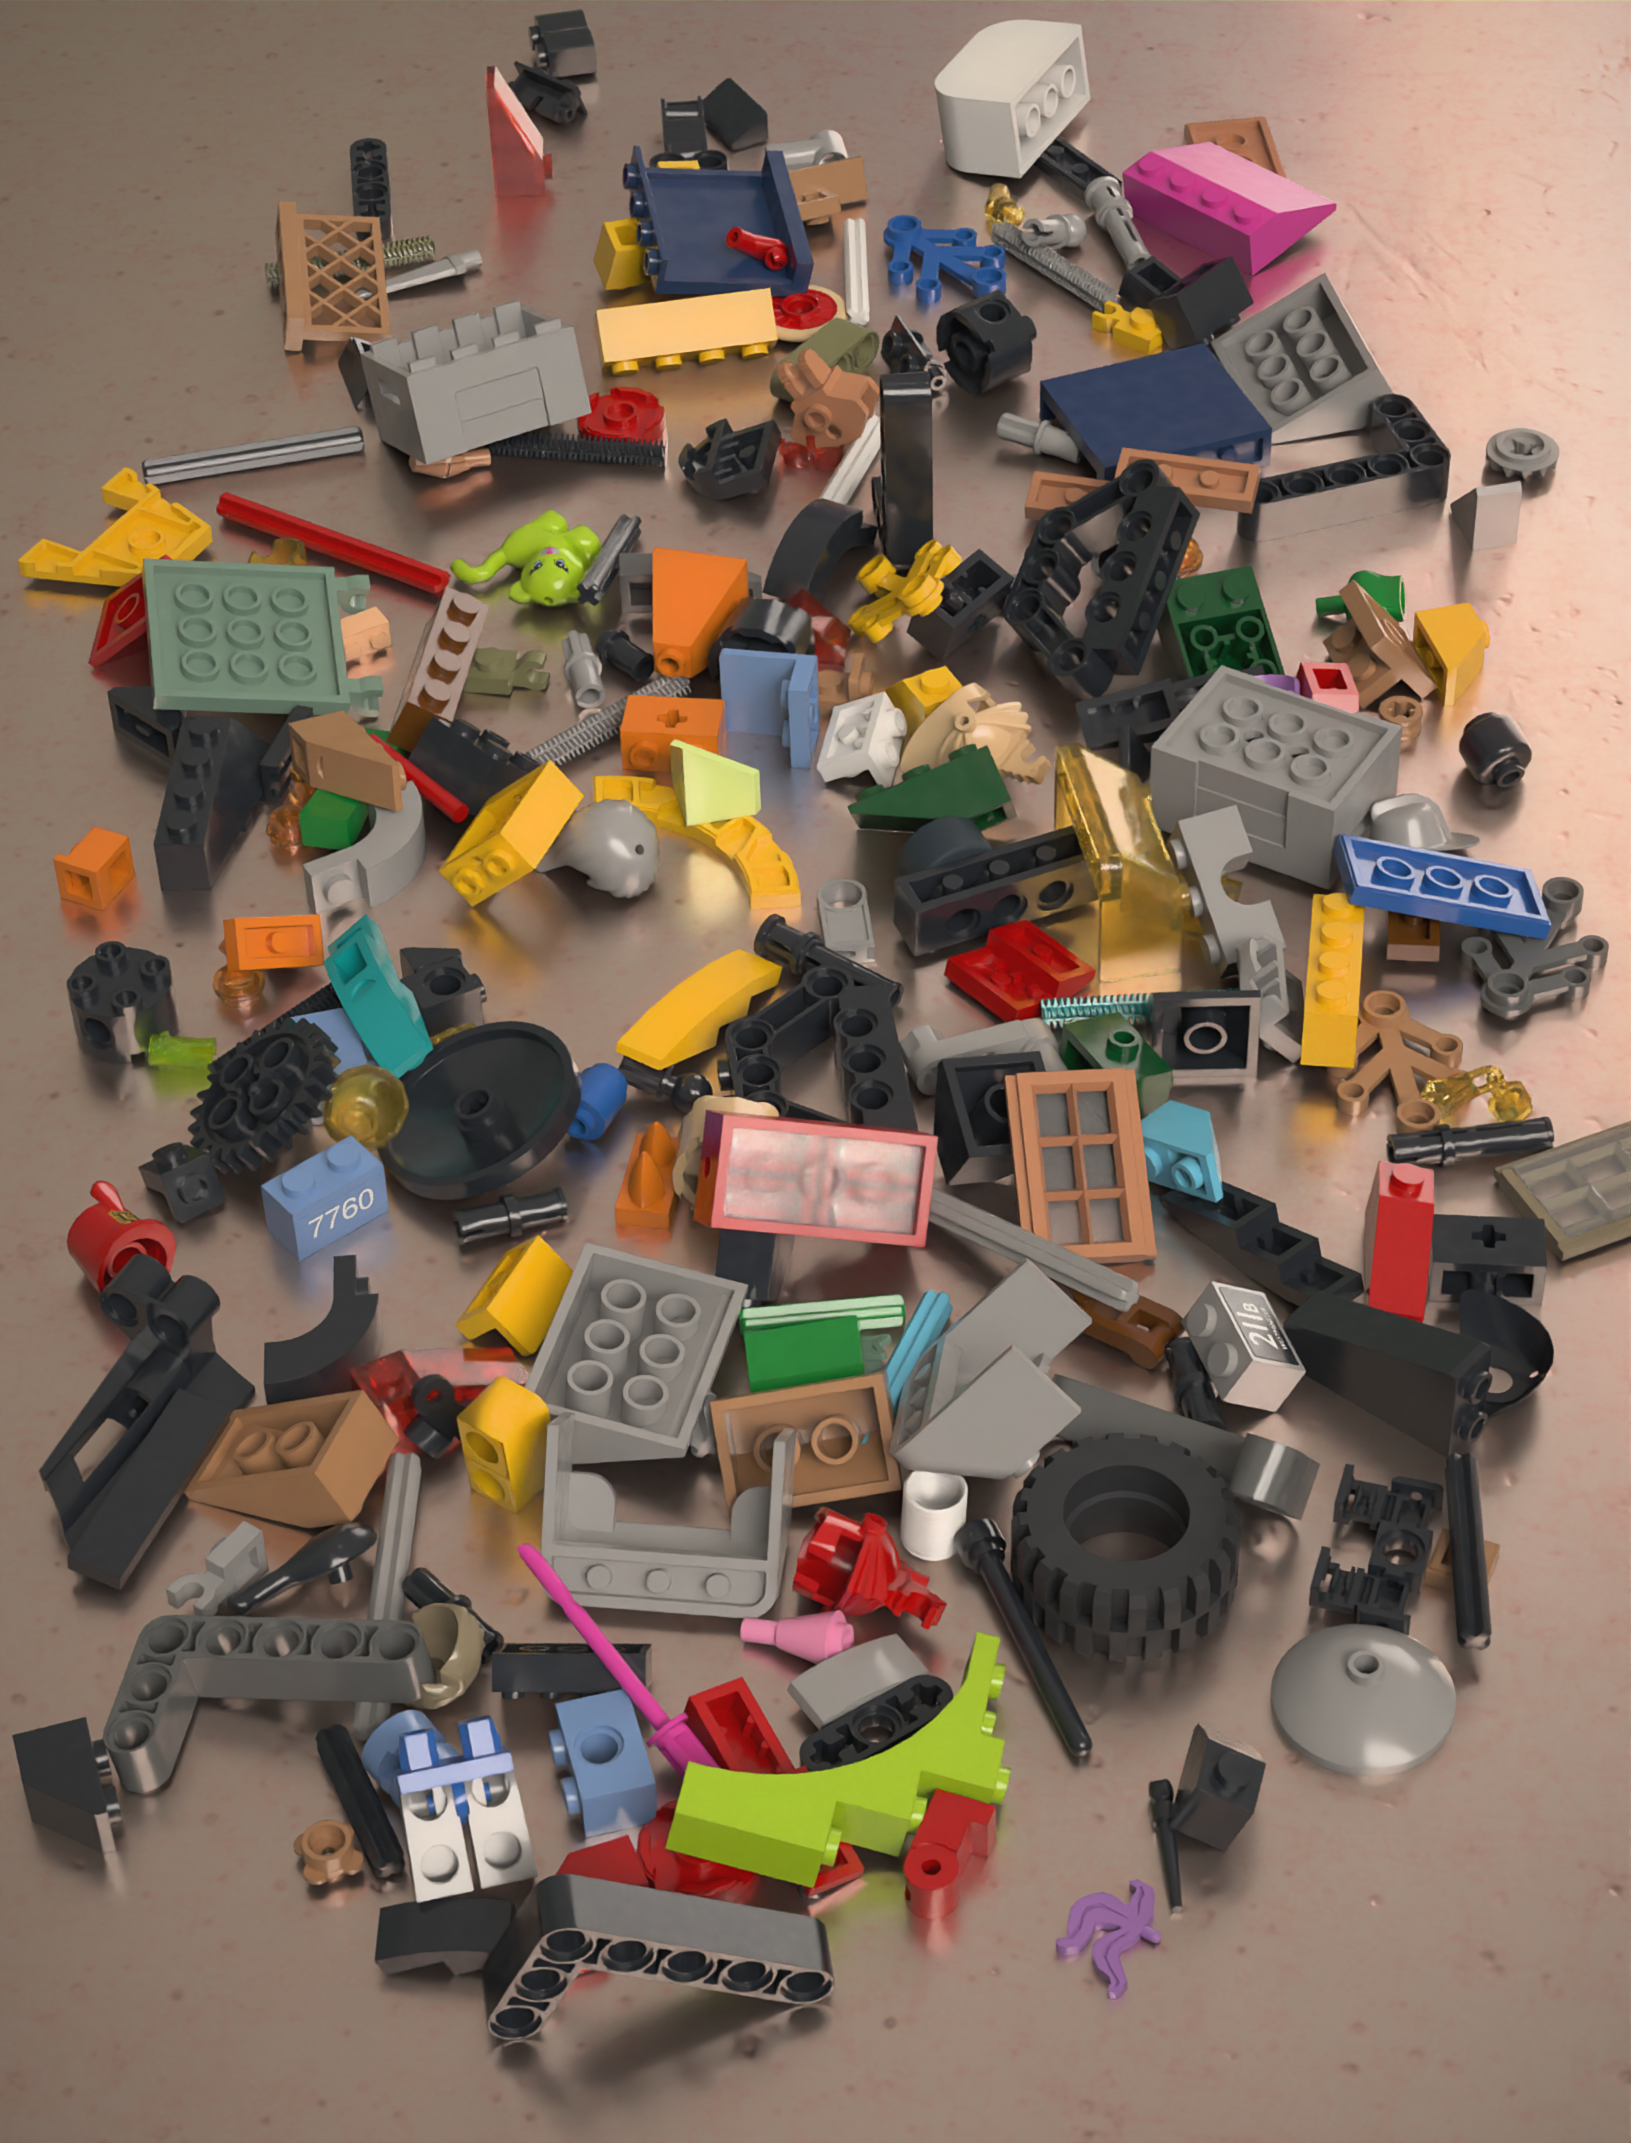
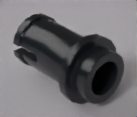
M610 629L599 637L596 643V652L599 654L600 661L605 665L611 666L614 664L633 677L636 682L646 681L654 672V656L632 643L626 632Z

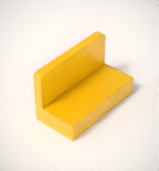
M537 1235L505 1252L454 1326L469 1341L496 1328L522 1356L527 1357L535 1353L546 1337L573 1270Z

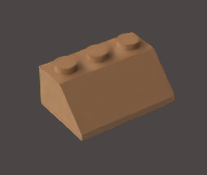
M887 1370L716 1398L710 1402L729 1518H731L732 1508L736 1499L743 1491L756 1485H771L774 1440L784 1428L796 1429L792 1508L903 1490L901 1465L889 1454L895 1416ZM869 1431L870 1434L867 1442L862 1444V1440Z

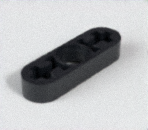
M919 1675L908 1679L806 1738L799 1750V1767L806 1765L809 1772L829 1770L860 1762L889 1750L910 1738L930 1723L952 1701L954 1697L952 1688L946 1681L936 1676ZM879 1726L890 1730L893 1736L884 1742H870L860 1734L869 1727ZM820 1760H823V1761H824V1762H821V1763H819V1764H816L817 1761H820ZM838 1761V1765H835V1766H832V1765H831V1764H834L835 1762Z

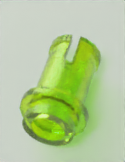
M162 1030L161 1035H151L149 1065L159 1067L160 1072H166L168 1067L207 1069L210 1071L207 1065L215 1060L213 1055L216 1056L217 1053L216 1038L170 1036L169 1031Z

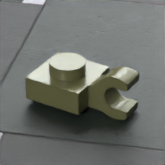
M493 647L476 648L463 691L468 693L510 695L513 686L526 687L531 690H544L549 682L550 673L538 672L534 669H543L547 653L541 650H530L520 658L518 650H500Z

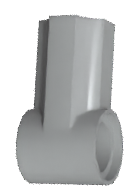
M832 130L819 131L812 135L809 140L767 144L764 148V156L766 150L783 151L788 171L848 158L842 137ZM834 155V156H832L831 158L822 159V158H824L825 156Z

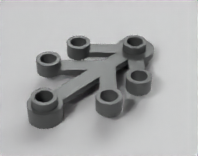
M1555 877L1544 883L1541 898L1551 922V928L1546 940L1528 937L1524 943L1521 937L1516 934L1478 928L1482 936L1498 942L1512 963L1510 969L1502 970L1493 958L1492 944L1489 940L1473 936L1466 938L1462 942L1460 963L1467 969L1478 971L1485 984L1481 988L1480 1000L1488 1011L1501 1017H1513L1527 1012L1531 1008L1533 1000L1560 994L1565 999L1578 1001L1589 995L1591 975L1584 968L1599 969L1605 966L1609 951L1608 942L1600 936L1587 935L1580 938L1578 942L1548 949L1561 925L1573 921L1582 910L1584 889L1578 881L1568 877ZM1572 963H1578L1582 966L1566 967L1560 974L1530 980L1535 972Z

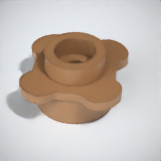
M322 1820L309 1826L303 1834L295 1839L293 1844L294 1852L303 1858L305 1864L303 1878L306 1882L320 1885L325 1883L328 1878H335L343 1873L352 1875L362 1869L364 1857L360 1851L354 1848L352 1840L355 1834L352 1826L336 1820Z

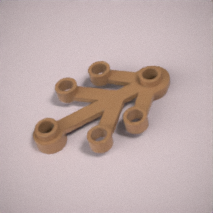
M1378 990L1368 994L1364 1002L1359 1006V1026L1357 1027L1354 1068L1325 1066L1326 1072L1334 1078L1347 1079L1354 1076L1351 1080H1346L1337 1087L1336 1107L1346 1115H1360L1364 1113L1368 1108L1369 1093L1389 1074L1399 1104L1395 1122L1397 1134L1433 1130L1435 1125H1439L1440 1110L1432 1101L1420 1097L1413 1073L1441 1086L1442 1098L1450 1104L1464 1105L1469 1103L1474 1096L1475 1079L1473 1075L1464 1070L1452 1069L1457 1067L1462 1061V1040L1452 1034H1442L1411 1019L1410 1011L1403 997L1389 990ZM1402 1037L1430 1049V1058L1404 1046ZM1378 1038L1382 1050L1356 1074L1358 1055Z

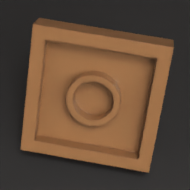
M1354 579L1338 591L1352 618L1337 628L1333 634L1323 641V644L1333 663L1348 664L1359 693V705L1363 709L1401 679L1422 699L1438 687L1406 629Z

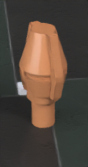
M488 448L470 449L468 452L427 465L412 456L409 459V466L413 472L441 479L450 478L469 470L471 467H484L491 464V455Z

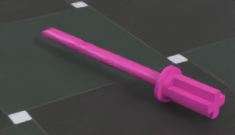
M530 1543L518 1545L517 1550L526 1566L553 1600L563 1607L566 1616L656 1730V1733L646 1742L649 1748L656 1746L682 1780H684L688 1761L720 1768L685 1723L689 1718L685 1712L681 1713L671 1720L579 1603L573 1600L566 1585L541 1553Z

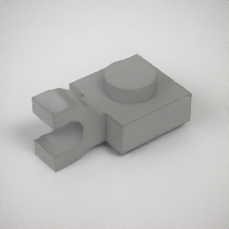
M243 1521L229 1536L216 1542L209 1555L205 1558L207 1570L203 1574L190 1573L183 1575L166 1588L169 1605L179 1609L189 1599L198 1598L193 1603L194 1614L214 1616L221 1602L227 1605V1600L233 1593L243 1590L259 1580L269 1570L262 1530Z

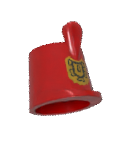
M101 1180L96 1181L91 1187L90 1195L100 1203L85 1209L75 1219L68 1232L67 1247L69 1254L97 1292L100 1294L135 1254L151 1256L159 1261L170 1273L176 1251L174 1234L160 1221L153 1219L141 1220L123 1206L118 1191L112 1184Z

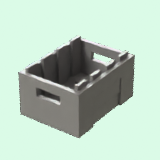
M514 300L494 306V313L487 316L479 317V313L474 312L452 319L453 326L439 330L438 325L434 324L411 331L412 338L397 342L396 337H391L369 344L371 351L361 353L360 355L380 439L427 465L468 452L470 449L592 413L574 327L560 321L558 317L553 318L524 304L520 305L519 300Z
M1221 665L1151 747L1148 825L1172 834L1179 820L1237 805L1253 851L1248 861L1329 890L1341 875L1333 851L1338 834L1369 839V810L1371 805L1377 801L1396 796L1402 726L1358 711L1354 714L1268 685L1264 679Z

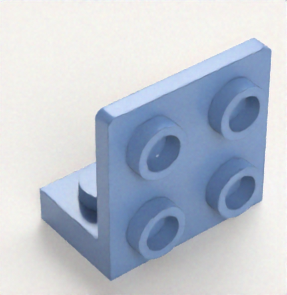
M723 648L719 655L721 698L725 700L727 731L782 736L783 747L790 748L791 768L811 769L820 736L817 656Z

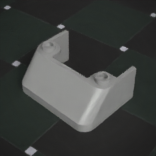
M1028 1258L1023 1260L920 1355L903 1384L889 1454L907 1470L999 1480L1005 1479L1010 1475H1013L1016 1479L1023 1476L1038 1460L1040 1456L1039 1450L1081 1413V1407L1046 1375L1049 1372L1051 1360L1092 1323V1318Z
M563 1412L548 1424L541 1555L566 1585L574 1601L586 1607L730 1618H756L765 1614L773 1606L780 1591L792 1516L796 1429L784 1428L774 1440L771 1485H756L743 1491L736 1499L732 1508L731 1529L616 1521L617 1499L612 1485L604 1477L596 1473L572 1471L575 1413ZM544 1589L545 1593L553 1600V1598Z

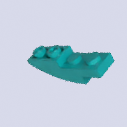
M365 914L327 947L330 956L323 961L333 988L359 1036L385 1075L392 1082H395L407 1071L418 1067L424 1061L426 1055L433 1050V1046L413 992L398 979L380 927Z

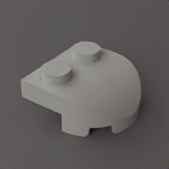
M1263 934L1255 940L1251 937L1236 948L1239 989L1261 990L1259 1040L1267 1049L1271 1051L1276 1050L1292 1063H1295L1301 1058L1304 1019L1302 981L1285 969L1282 942L1268 934Z

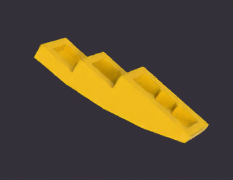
M737 949L707 964L679 983L652 1006L620 1038L615 1052L654 1069L662 1070L715 1047L719 1028L747 1016L751 996L777 986L782 966L741 949Z

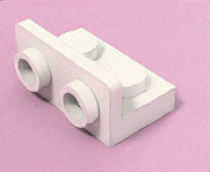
M885 691L835 706L816 767L824 781L828 782L842 777L851 778L865 770H869L878 785L882 784L884 788L891 787L896 767L899 764V755L904 736L907 734V722L903 712L893 706Z

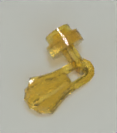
M1493 1065L1481 1066L1453 1077L1429 1080L1421 1091L1423 1099L1432 1101L1437 1105L1440 1110V1118L1443 1119L1453 1115L1472 1099L1487 1092L1492 1094L1488 1100V1110L1499 1122L1525 1120L1533 1110V1104L1531 1103L1532 1094L1521 1081L1507 1082L1504 1078V1072ZM1486 1074L1487 1083L1477 1087L1473 1079Z

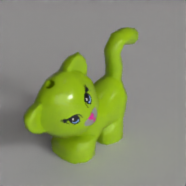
M548 509L534 521L508 534L501 547L489 554L481 565L471 567L463 559H456L451 563L450 570L458 580L473 585L488 582L506 565L523 569L521 579L514 583L509 590L508 599L515 603L524 605L534 603L545 608L562 607L571 603L581 604L576 599L579 594L576 586L601 545L599 538L589 527L577 525L573 529L568 530L565 519L557 512Z

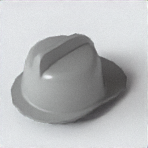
M1417 793L1402 794L1377 801L1371 805L1369 810L1370 839L1431 851L1465 849L1480 843L1479 837L1450 832L1440 807L1430 798Z

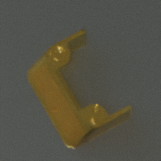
M1079 743L1057 745L1055 749L1054 831L1073 825L1100 899L1098 940L1099 983L1104 984L1181 972L1183 912L1190 911V891L1186 880H1178L1153 814V798L1150 785L1148 783L1142 784L1137 774Z

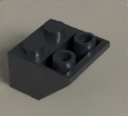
M432 716L408 760L467 805L470 814L477 816L490 797L541 766L538 761L522 752L516 751L513 755L508 750L510 742L493 731L484 729L482 735H479L481 731L477 727L461 718L455 717L453 722L450 723Z

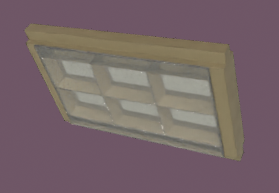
M1631 1121L1494 1168L1493 1176L1499 1182V1188L1523 1218L1544 1219L1546 1246L1555 1257H1560L1562 1261L1631 1236Z

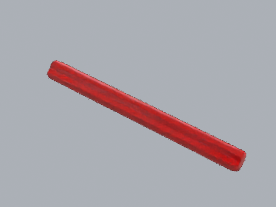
M228 492L220 496L219 503L216 506V512L219 516L436 595H442L445 587L450 582V574L447 571Z

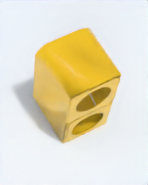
M504 1376L496 1377L457 1416V1423L470 1488L510 1512L517 1513L544 1488L547 1426L551 1419L547 1405L538 1395Z

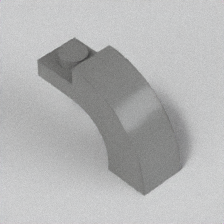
M412 780L407 782L406 789L401 791L403 810L392 811L368 803L371 832L363 840L348 848L302 865L307 902L316 914L360 897L366 901L370 908L375 907L401 892L416 877L425 860L426 834L421 796Z

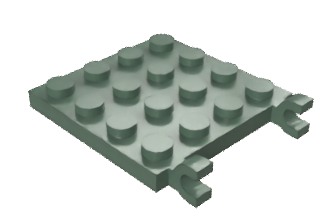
M143 559L142 581L153 709L290 714L296 705L312 707L314 715H325L342 710L348 714L349 708L352 706L355 712L361 716H379L378 697L383 695L382 676H367L360 679L347 678L338 605L340 604L343 611L349 614H356L367 610L365 595L370 593L369 575L335 577L334 567Z

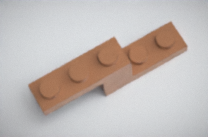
M1122 448L1114 479L1119 477L1127 466L1137 460H1153L1175 487L1181 488L1194 506L1252 514L1260 481V465ZM1034 471L1024 506L1025 518L1040 520L1048 511L1056 507H1067L1110 481Z

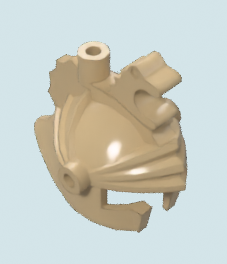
M973 682L962 687L946 699L917 728L904 750L900 762V770L904 774L915 767L929 764L931 769L949 762L948 755L951 752L969 744H976L977 749L988 746L1002 779L1008 776L1012 780L1017 779L1019 783L1025 781L1028 785L1030 783L1040 785L1044 781V775L1052 768V764L1044 755L1039 756L1033 763H1027L1028 758L1036 751V748L1029 739H1026L1031 732V726L1026 724L1028 714L1021 711V703L1017 701L998 705V703L989 698L991 695L988 691ZM980 701L977 713L968 703Z

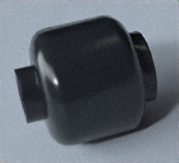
M1495 712L1483 713L1473 718L1463 729V735L1459 741V752L1472 776L1479 784H1497L1499 787H1508L1522 779L1525 774L1524 770L1532 759V748L1518 723L1511 716Z

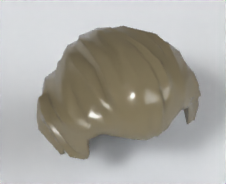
M433 1603L422 1607L420 1610H416L411 1618L414 1622L413 1624L418 1626L423 1634L436 1671V1683H422L420 1685L421 1699L415 1702L404 1703L408 1707L437 1709L447 1706L466 1692V1689L476 1678L481 1665V1655L485 1648V1641H483L484 1629L479 1627L480 1622L475 1620L473 1615H469L465 1607L450 1603Z

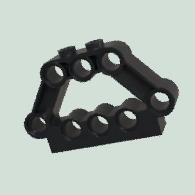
M1137 460L1127 466L1119 477L1067 507H1056L1048 511L1035 528L1029 546L1025 550L1024 559L1014 584L1008 594L1003 612L1005 620L1031 650L1042 652L1048 658L1049 671L1078 702L1102 696L1109 688L1114 675L1139 676L1200 517V513L1181 488L1175 487L1153 460ZM1119 543L1116 552L1111 554L1102 565L1100 574L1104 583L1100 593L1096 594L1086 606L1085 617L1088 624L1083 637L1075 638L1066 628L1062 617L1066 607L1072 604L1080 593L1081 583L1078 576L1081 568L1096 555Z
M834 965L815 967L805 973L799 985L755 1015L737 1019L726 1029V1059L717 1060L720 1092L730 1091V1095L723 1097H740L757 1103H769L777 1109L779 1117L918 1131L886 983L855 987L852 976L845 969ZM830 1037H834V1064L837 1070L841 1072L842 1101L849 1109V1122L794 1103L783 1096L782 1071Z

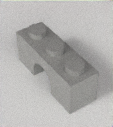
M1237 805L1177 821L1170 836L1171 840L1167 841L1168 856L1173 868L1176 871L1181 870L1187 885V888H1184L1183 891L1185 905L1189 915L1192 918L1198 917L1204 933L1200 937V945L1206 963L1209 966L1215 965L1219 979L1237 975L1236 948L1251 937L1255 940L1263 934H1268L1282 942L1284 953L1287 946L1271 901L1267 900L1252 905L1237 903L1227 896L1221 884V877L1223 875L1245 868L1253 853Z

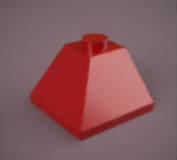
M166 554L160 558V559L173 560V559H171L169 556H167ZM142 572L105 599L88 661L94 668L148 649Z

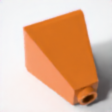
M655 547L652 552L655 673H660L667 677L682 676L692 678L709 667L708 656L725 620L743 598L749 597L747 559Z

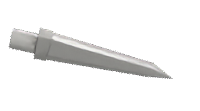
M478 249L459 255L451 254L443 257V259L385 279L387 293L467 273L469 269L482 266L480 252ZM365 287L355 293L362 299L371 298L375 295Z

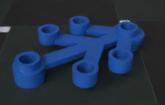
M911 215L895 216L888 221L887 227L883 232V240L887 246L894 249L893 261L889 262L887 266L888 282L896 286H905L913 281V264L909 259L911 252H916L923 257L921 278L916 281V299L919 302L930 304L941 299V281L938 279L939 268L971 286L972 293L976 298L996 289L1006 294L1007 275L1002 270L1005 267V249L999 245L977 247V233L970 228H958L956 230L924 229L921 226V221ZM934 244H952V246H936ZM962 261H978L981 268L976 270Z

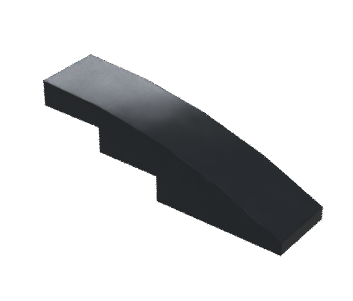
M1263 665L1240 670V672L1252 676L1265 675ZM1215 672L1171 683L1169 678L1075 703L1087 750L1096 751L1118 748L1119 728H1122V724H1129L1143 744L1157 741Z
M1222 1181L1223 1198L1216 1203L1175 1189L1161 1197L1162 1206L1204 1244L1247 1276L1298 1306H1301L1317 1290L1351 1301L1365 1292L1361 1273L1322 1257L1318 1238L1279 1222L1276 1203L1224 1181Z

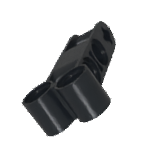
M697 96V100L679 102H665V98H661L665 153L653 156L649 161V168H656L658 162L698 161L700 169L729 170L728 157L725 153L718 150H708L702 96Z

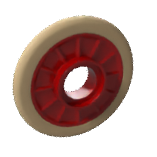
M809 285L807 294L797 293L787 297L771 296L779 340L805 342L832 319L837 317L847 320L848 317L846 303L842 297L820 286Z

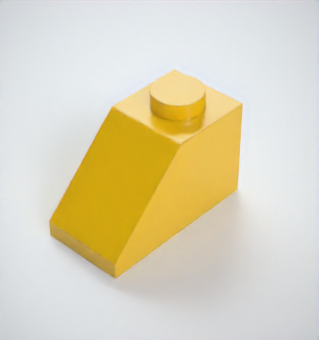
M1470 602L1415 612L1412 642L1438 686L1434 690L1444 707L1453 706L1483 669L1484 649L1490 646L1488 625L1485 620L1479 619Z
M943 666L901 680L881 692L885 691L893 706L903 712L907 722V732L912 737L924 720L963 686L949 669Z

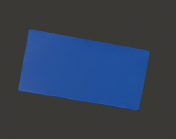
M1338 834L1333 851L1349 904L1546 940L1551 928V922L1531 869L1352 835Z

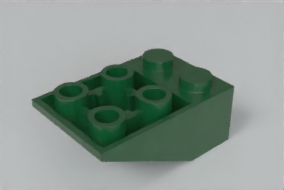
M1251 565L1175 579L1157 626V631L1163 650L1180 681L1216 672L1221 665L1237 671L1263 665L1265 675H1285Z
M969 744L951 752L948 755L949 762L931 769L929 764H925L907 771L901 776L903 782L888 789H884L882 784L865 789L855 796L856 803L847 806L860 829L916 832L920 827L929 822L948 816L967 818L982 832L1017 817V814L988 746L977 749L976 744Z

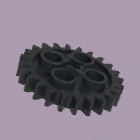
M287 1017L281 1027L275 1021H272L265 1035L256 1029L253 1031L251 1043L247 1046L241 1042L236 1044V1055L232 1059L228 1057L220 1059L223 1069L219 1073H212L207 1076V1079L212 1083L210 1088L197 1093L196 1097L203 1104L190 1111V1115L196 1119L188 1127V1131L194 1136L190 1144L194 1148L208 1152L214 1168L219 1169L224 1174L231 1169L235 1174L240 1175L246 1165L252 1171H256L263 1157L273 1163L280 1147L283 1146L290 1151L293 1148L292 1137L297 1133L301 1135L309 1133L306 1123L310 1118L322 1116L323 1113L317 1108L319 1103L329 1100L333 1096L326 1087L339 1080V1075L333 1071L341 1063V1060L335 1055L338 1047L314 1022L312 1024L309 1023L305 1018H301L296 1023L291 1017Z

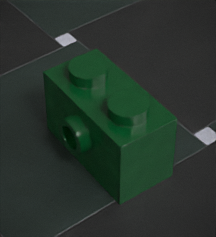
M1119 1012L1063 1025L1059 1055L1068 1070L1135 1069L1141 1120L1168 1101L1169 1091L1173 1086V1070ZM1079 1092L1107 1125L1111 1127L1107 1092Z

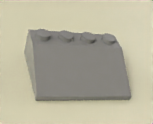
M1325 273L1211 342L1225 370L1272 427L1271 445L1362 429L1372 423L1374 400L1385 394H1394Z
M588 1242L585 1243L524 1387L538 1395L545 1402L549 1409L551 1422L563 1412L575 1413L572 1464L685 1457L748 1293V1284Z

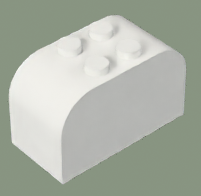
M1025 19L993 24L978 32L938 74L935 79V91L947 163L952 168L969 173L1021 178L1090 100L1081 24Z

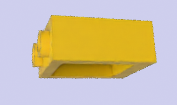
M551 760L547 761L487 800L438 872L472 907L537 867L584 795Z

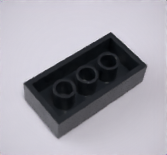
M500 1643L492 1653V1692H502V1698H524L525 1692H540V1698L543 1699L563 1698V1693H578V1698L623 1689L587 1643ZM611 1643L648 1690L652 1682V1644Z

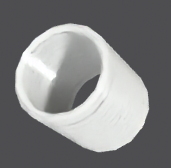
M913 1471L904 1481L900 1538L904 1548L912 1555L923 1560L938 1561L947 1559L957 1553L953 1540L956 1533L965 1525L968 1486L961 1475Z

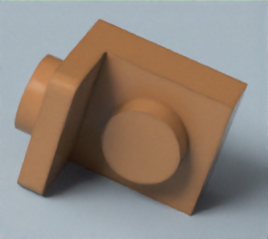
M854 652L850 673L834 670L818 671L820 716L831 717L835 706L872 695L873 671H865L864 653Z

